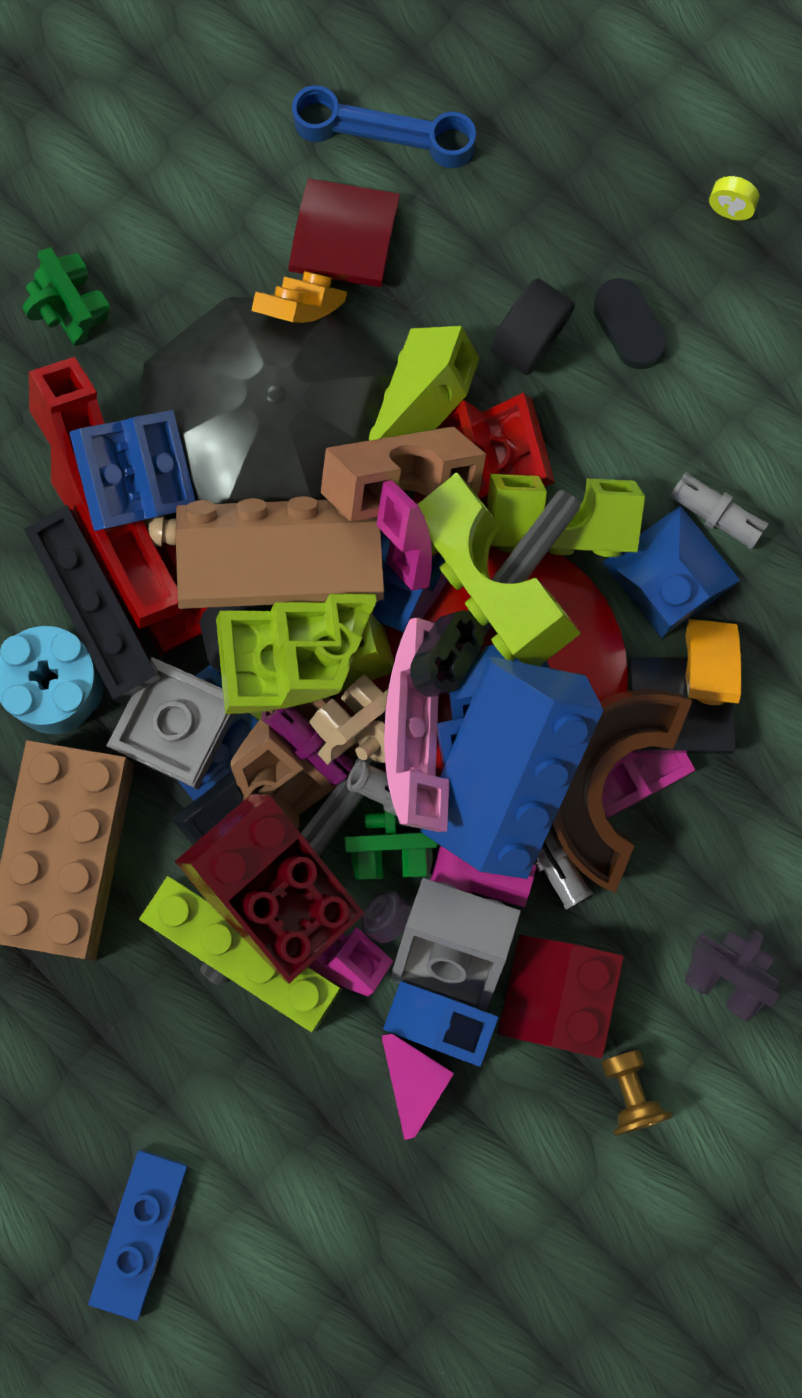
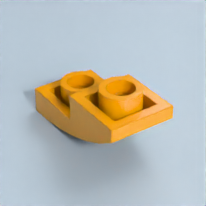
M304 271L302 280L284 277L282 287L276 286L274 295L255 292L251 311L290 322H311L330 314L341 306L346 300L347 292L331 288L332 278Z
M688 619L685 635L688 652L685 673L688 698L697 699L708 705H721L724 702L739 704L741 696V653L737 624Z

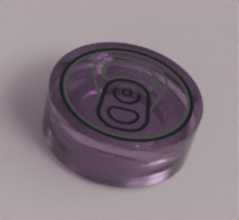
M386 890L376 895L367 905L364 911L365 914L362 916L361 928L363 932L378 943H387L395 939L406 927L410 916L408 901L392 890Z

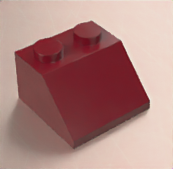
M519 935L497 1034L602 1059L624 956L580 945Z

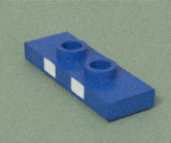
M141 1149L138 1150L91 1293L89 1306L135 1321L140 1319L189 1167L188 1164Z

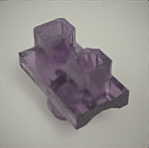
M754 929L744 940L729 931L722 944L737 952V954L703 933L699 934L693 943L692 959L685 975L684 982L702 994L708 995L720 976L736 986L725 1001V1007L745 1021H749L764 1004L772 1008L780 996V992L777 991L779 981L750 963L753 962L767 971L774 960L772 956L759 949L764 939V934Z

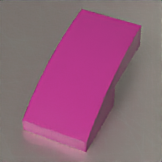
M392 480L384 481L376 526L390 539L386 564L412 591L427 588L430 585L432 550L425 517L419 506Z
M630 752L617 761L606 777L603 789L602 802L607 818L696 771L687 754Z
M356 927L347 936L342 934L308 967L338 985L369 996L375 991L393 963V960Z

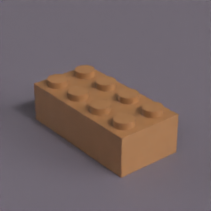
M26 740L0 862V945L96 961L135 765L126 757Z

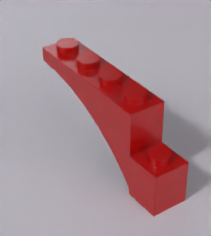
M72 357L29 371V411L51 446V484L63 504L73 509L110 582L136 625L141 629L184 612V608L179 609L177 586L162 561L143 520L94 531L69 432L105 423L97 401V391L77 359Z

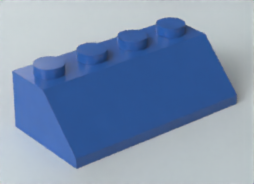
M489 656L440 778L449 779L447 831L436 832L421 829V832L480 872L528 879L603 713V708L586 675Z

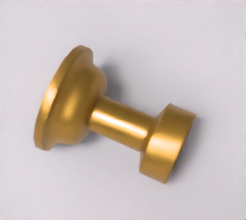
M640 1050L627 1052L601 1062L606 1078L618 1079L627 1106L618 1115V1127L613 1131L615 1136L637 1131L674 1117L673 1113L666 1112L660 1103L646 1101L637 1071L645 1066Z

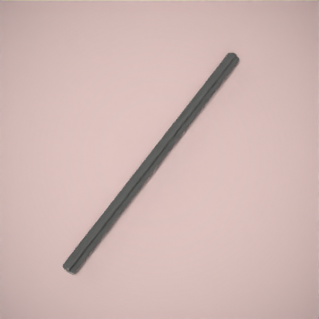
M562 489L559 490L491 580L505 584L526 581L579 511L580 502L570 493ZM490 622L486 626H482L484 636L492 627ZM357 758L356 761L354 762V765H355L358 761H360L361 759H360V758ZM370 758L362 760L384 771L386 768L385 763H378ZM349 771L346 773L347 777L335 787L301 833L318 856L321 855L364 797L360 793L348 790ZM205 962L200 967L202 975L218 986L225 983L228 979Z

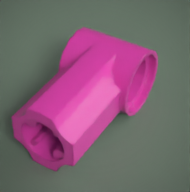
M440 845L430 880L437 883H448L456 889L470 894L474 893L525 908L537 865L533 866L528 879L478 871Z

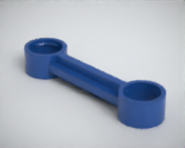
M319 85L303 88L296 94L292 102L295 129L302 138L311 142L325 141L336 132L429 150L433 160L446 168H458L467 164L475 152L476 129L474 123L469 117L459 112L443 113L432 122L338 104L335 94L328 88ZM311 104H323L332 111L331 117L320 124L305 122L300 118V113ZM446 130H458L468 137L469 142L462 149L450 151L440 147L437 144L436 138Z

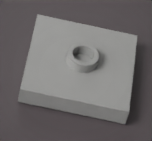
M152 657L151 659L161 679L132 695L107 747L198 790L236 714H225L222 688Z

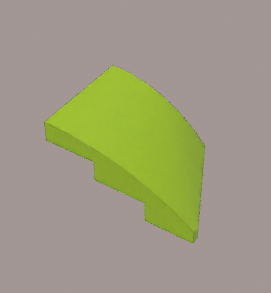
M329 594L325 603L275 602L271 611H220L216 618L225 714L283 709L338 694L343 687L350 664L357 652L362 634L377 602L376 594Z

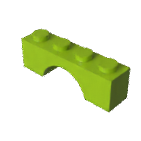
M457 472L417 504L425 517L429 529L432 556L438 552L442 555L446 562L439 568L456 590L459 591L462 587H465L471 598L465 602L469 611L483 627L490 622L498 633L491 641L506 660L515 661L518 659L521 663L540 666L581 634L556 599L537 578L514 584L499 583L490 579L487 566L488 553L491 543L501 526L477 494Z
M169 876L166 877L139 918L140 921L311 1033L317 1030L343 989L309 967L300 973L290 984L286 983L206 899Z

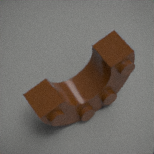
M655 689L631 690L599 701L603 708V713L552 823L564 851L577 868L592 881L614 893L617 891L635 845L627 834L612 826L605 816L602 802L605 779L615 763L633 750L651 746L674 749L692 704L690 699L674 692Z

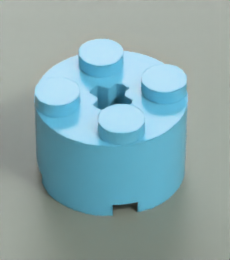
M38 626L26 629L17 635L7 638L1 645L0 703L6 711L26 726L46 734L70 732L85 723L84 721L99 706L103 697L104 682L85 645L74 634L58 627ZM54 672L58 679L51 680L49 682V689H45L41 685L42 680L47 679L48 674Z

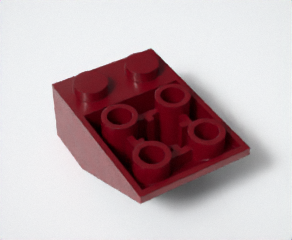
M250 794L174 861L210 905L288 984L365 914L270 795Z

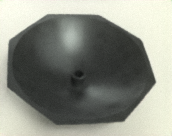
M226 297L144 363L139 416L174 410L195 500H206L214 504L238 503L250 498L261 499L265 502H281L301 496L311 497L315 500H328L321 493L326 448L369 441L370 431L375 426L384 401L385 391L389 387L397 367L393 360L340 307L320 319L296 323L251 311L254 298Z

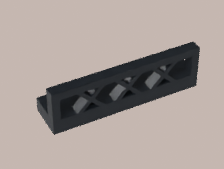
M65 505L24 530L112 699L127 706L134 693L161 679V676L73 509Z

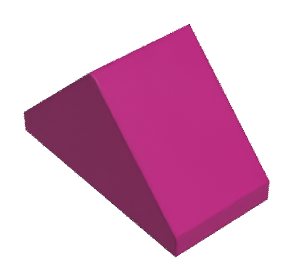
M393 1033L382 1035L404 1140L415 1138L454 1073Z

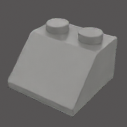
M423 878L404 930L390 981L398 984L402 981L486 1012L505 964L521 911L508 907L498 900L484 899L458 890L448 883H437Z

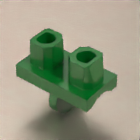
M51 247L38 251L37 257L41 265L34 273V281L26 285V290L30 297L22 306L23 312L29 320L37 321L44 319L50 328L60 323L73 346L85 343L89 329L107 320L110 310L107 300L102 292L98 290L81 296L77 292L75 287L86 284L88 278L86 265L79 253L57 257Z
M385 810V813L365 814V828H385L386 835L345 837L346 853H351L356 880L383 879L382 851L402 850L403 877L430 876L433 858L432 848H437V843L423 833L396 834V827H411L401 825L397 815L390 814Z

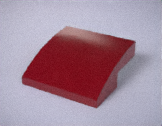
M308 178L295 228L288 272L304 274V271L330 277L334 280L382 287L390 255L391 237L399 209L400 194Z

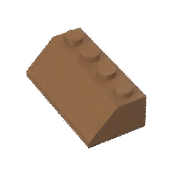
M305 496L281 502H265L261 499L250 498L238 503L214 504L210 501L199 500L188 505H178L175 528L178 607L183 609L274 605L275 602L324 603L329 594H376V600H384L380 529L376 526L377 517L350 522L329 500H315Z

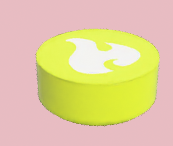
M728 176L720 178L715 182L709 197V203L712 209L723 217L731 220H746L753 216L760 195L756 187L749 181L740 177Z

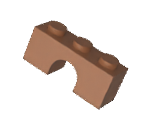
M455 427L328 447L325 451L321 493L350 522L378 517L384 481L392 480L402 490L415 491L427 497L457 472L479 496L486 453Z

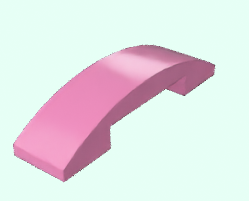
M413 618L409 620L402 636L388 689L384 732L387 780L393 806L401 825L445 832L448 825L449 779L435 776L439 695L434 697L423 696L413 685L410 675V665L413 657L434 623L420 618Z

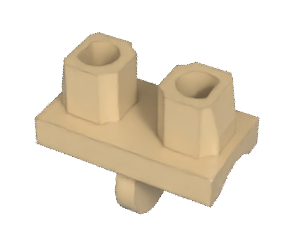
M365 674L356 680L341 696V699L355 713L353 717L335 699H331L315 713L309 722L326 742L318 755L327 765L357 742L360 745L355 750L358 758L361 760L370 758L378 763H385V723L383 721H385L388 690L383 693Z

